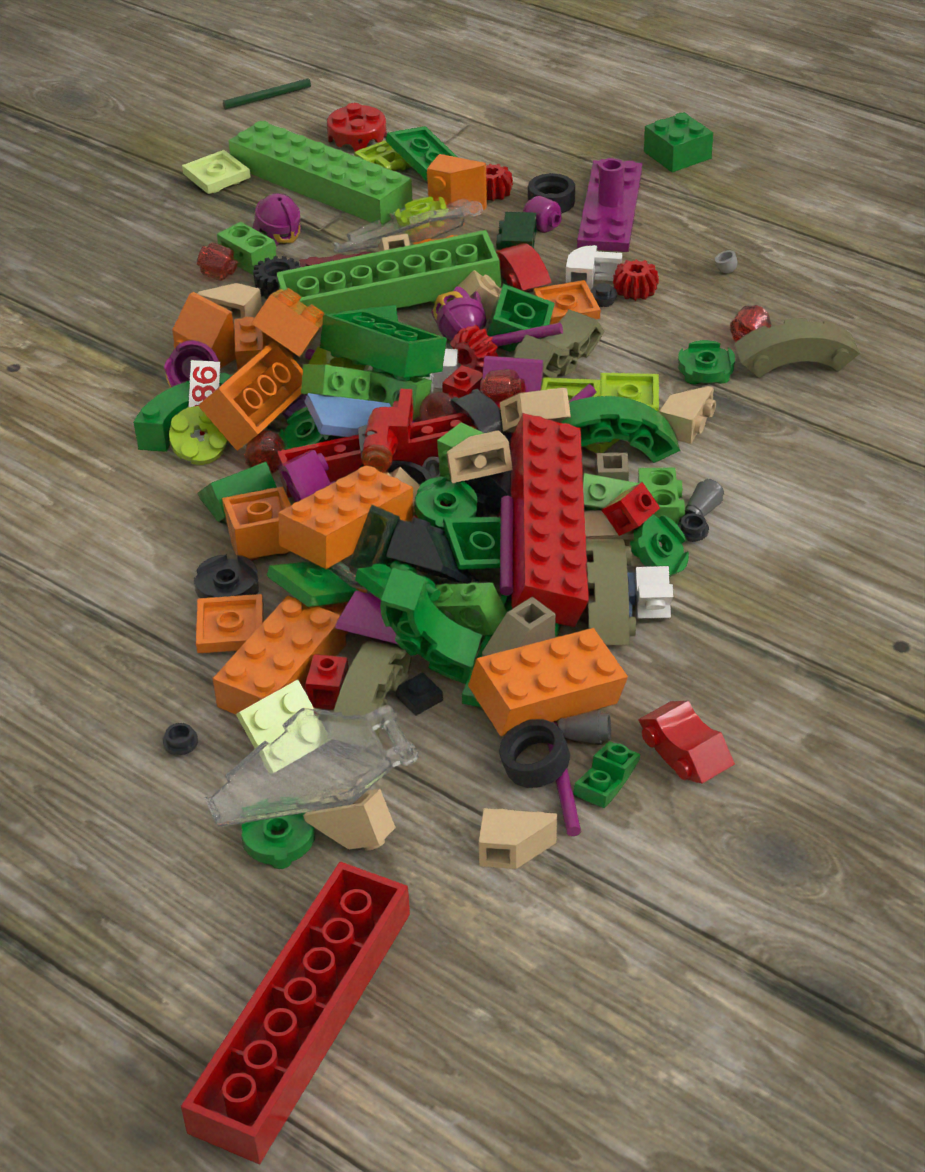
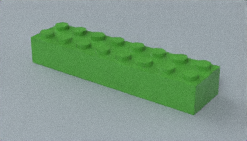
M258 121L250 128L228 140L230 155L249 168L250 174L379 226H383L396 217L395 211L398 208L401 213L406 209L404 204L413 201L412 179L410 177L381 167L379 164H373L360 157L347 154L342 150L326 146L321 142L313 141L303 135L287 131L285 128L274 126L266 121Z
M487 230L277 272L279 289L287 290L289 288L302 297L300 299L301 303L307 307L312 304L325 314L396 305V308L410 307L424 302H434L439 295L453 291L473 270L482 276L488 275L498 287H501L500 261Z

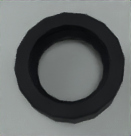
M541 174L529 181L528 201L536 196L548 198L559 204L562 214L574 207L575 183L571 178L562 174Z
M544 719L527 720L510 729L501 740L499 748L501 762L508 777L515 784L526 788H539L554 782L562 776L568 767L571 755L561 729L555 723ZM537 743L554 745L549 755L532 764L516 762L519 754L528 746Z

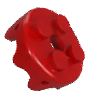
M355 102L349 103L347 106L332 112L327 118L328 143L333 142L334 139L338 147L349 144L353 147L354 151L366 148L371 139H374L377 143L382 142L383 137H387L386 117L384 113L374 107Z

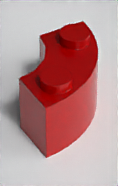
M524 243L496 251L500 261L501 278L503 277L507 281L508 286L531 293L533 288L545 287L552 283L541 257L530 245Z
M689 700L670 701L638 719L642 727L641 733L645 743L651 748L654 747L664 761L683 780L688 779L703 784L735 765L722 732L713 730L703 723L695 713Z

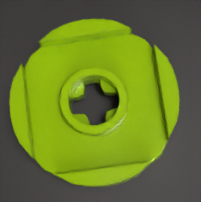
M424 197L404 204L406 209L400 213L398 208L395 211L398 225L404 227L405 232H412L424 224L436 225L443 222V215L447 212V207L442 197H439V201H434L433 197Z
M199 406L186 408L172 418L169 441L176 456L180 459L183 458L191 461V464L194 465L210 464L220 458L228 441ZM195 430L207 433L204 435L203 441L192 438L190 435H193Z

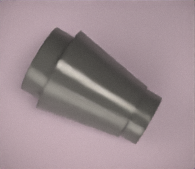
M705 479L699 482L685 508V515L695 513L705 517L722 503L724 495L722 486L712 479Z
M596 710L567 718H560L559 728L565 739L601 745L603 741L611 740V718L609 713H601V710Z

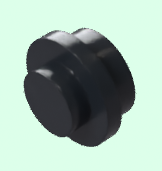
M600 283L590 290L599 307L611 306L617 297V290L607 283Z
M695 513L687 514L682 517L678 524L687 541L696 542L708 536L709 526L702 515Z
M175 723L169 726L163 737L164 749L172 755L188 754L198 744L197 733L186 723Z

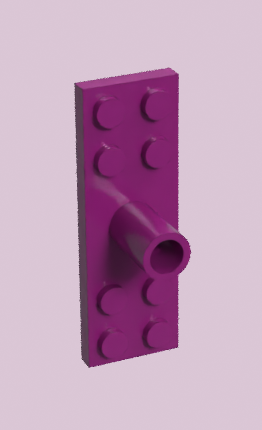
M616 158L601 159L599 161L593 160L577 238V249L595 245L597 250L629 252L643 163H636L630 160L623 162Z

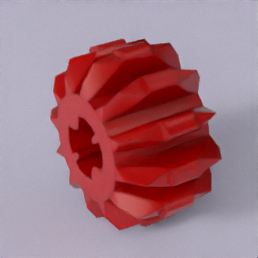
M490 163L486 166L487 200H492L493 202L495 199L503 200L504 197L510 195L512 190V172L506 166L501 167L500 164L492 165Z
M637 259L635 261L625 260L624 264H618L615 275H613V284L617 290V295L624 296L625 299L633 298L635 301L638 298L646 300L647 296H653L659 284L658 271L655 270V265L648 264L646 260L641 262Z
M477 325L462 328L450 342L453 349H458V363L479 372H483L485 356L498 357L495 352L498 346L493 344V337H489L486 329L480 330Z

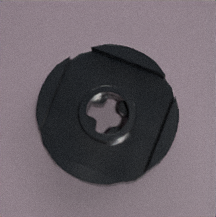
M227 554L217 555L205 560L196 570L197 576L194 577V585L199 598L256 595L259 592L257 567L250 559L244 556L237 555V559H227Z

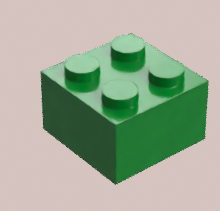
M677 113L675 116L660 119L645 126L644 152L673 173L712 159L714 132L690 117L687 113Z

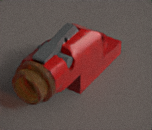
M400 389L399 401H394L393 407L373 409L367 425L358 428L361 460L364 466L374 467L376 470L384 473L392 464L395 450L409 449L414 414L412 389Z

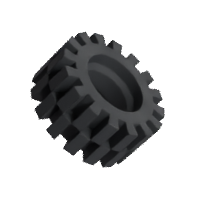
M273 256L272 260L268 257L265 258V262L260 260L258 265L254 266L253 275L255 288L260 289L261 297L265 296V299H268L270 294L279 290L277 272L301 268L299 262L294 261L293 258L287 260V256H282L281 259H278V256Z

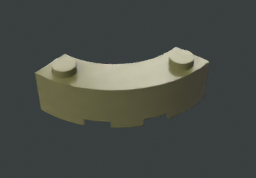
M568 309L566 315L559 321L563 327V334L542 339L525 335L522 343H519L515 349L514 358L543 360L544 375L554 378L558 374L565 376L577 367V360L582 356L587 358L591 354L605 331L597 319Z
M807 318L786 319L784 324L767 328L766 325L762 326L734 343L741 364L759 378L779 366L800 361L823 363L840 371L860 354L850 332L828 321H823V323L810 322Z
M586 539L588 589H593V596H588L589 601L587 603L588 629L594 628L605 645H630L629 637L636 635L635 616L629 617L627 565H631V546H625L624 539Z
M372 639L366 644H362L344 679L335 709L330 710L327 715L325 724L326 730L329 731L327 739L366 748L377 747L381 726L388 708V702L384 698L389 690L396 691L398 686L408 679L412 656L406 650H403L399 644L380 639Z

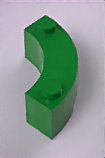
M220 373L219 387L232 375ZM190 381L165 390L141 409L133 422L138 450L167 452L170 447L169 430L172 418L182 410L189 408Z
M596 396L569 402L571 417L561 421V423L571 424L574 427L580 428L581 447L594 443L611 442L613 439L628 441L630 446L644 452L653 463L681 451L674 430L669 422L652 407L633 399L617 396Z
M392 567L380 605L381 616L385 626L393 629L396 633L395 641L410 656L418 654L430 662L428 668L466 684L477 656L482 634L473 632L471 629L455 623L433 604L426 590V577L419 576L412 571L399 570Z

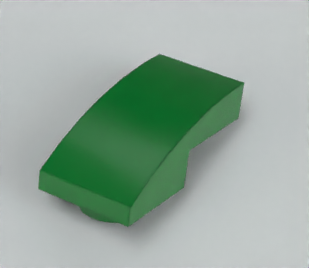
M609 741L593 756L592 767L575 782L573 795L605 808L626 783L638 764L641 754L628 749L623 744Z

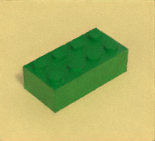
M365 310L323 314L320 348L330 351L333 357L352 359L351 363L369 365L372 366V370L375 372L394 374V378L397 380L409 381L414 376L430 377L431 373L443 371L447 338Z

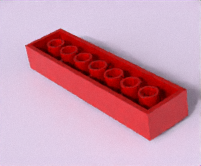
M522 413L511 438V462L513 469L511 470V497L513 498L512 609L533 597L555 613V623L575 627L589 601L581 430L571 424L559 423L544 419L541 416Z
M341 861L338 863L182 1103L181 1110L187 1134L259 1165L261 1164L408 919L410 906L407 885Z

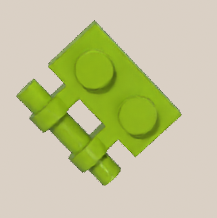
M386 141L354 152V156L373 164H379L381 167L392 171L398 169L405 170L411 167Z

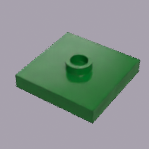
M311 561L269 565L266 575L307 607L349 602L354 592L359 591L328 568L325 569Z

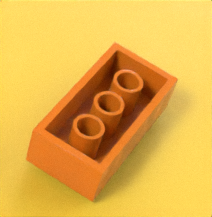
M289 288L287 290L279 289L270 294L251 324L300 357L309 348L322 329L323 314L325 313L312 304L307 307L301 303L300 299L302 297Z
M273 340L198 406L225 436L227 441L238 451L301 395L303 369L282 344Z
M367 465L361 467L357 471L338 479L329 486L278 512L279 546L327 569L384 536V532L390 533L389 527L395 530L394 523L397 524L398 521L393 519V517L407 522L411 521L413 517V487L400 481L398 478L376 470L374 467ZM380 517L385 518L386 523L382 522ZM387 520L392 521L393 526L388 525ZM382 524L386 525L387 530L382 528Z
M287 595L212 678L217 707L236 715L238 712L296 680H299L306 693L305 683L314 654L337 656L346 646L345 631L335 628L340 615L318 606L307 607L297 598Z
M591 628L477 658L468 687L502 737L510 729L527 720L544 719L554 722L560 720V718H567L617 704L628 676L596 630Z

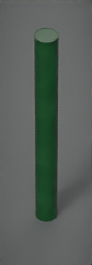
M307 78L223 100V107L226 110L310 88L311 82Z

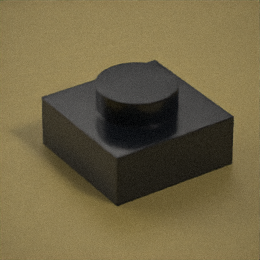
M422 672L400 684L396 689V697L417 716L442 702L443 691Z

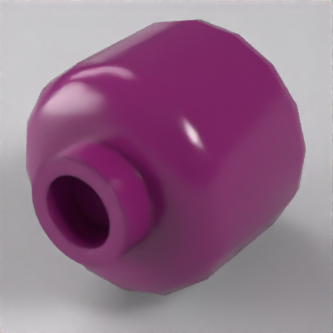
M536 196L529 200L523 209V212L536 213V230L545 233L553 230L560 224L562 219L559 204L542 196Z

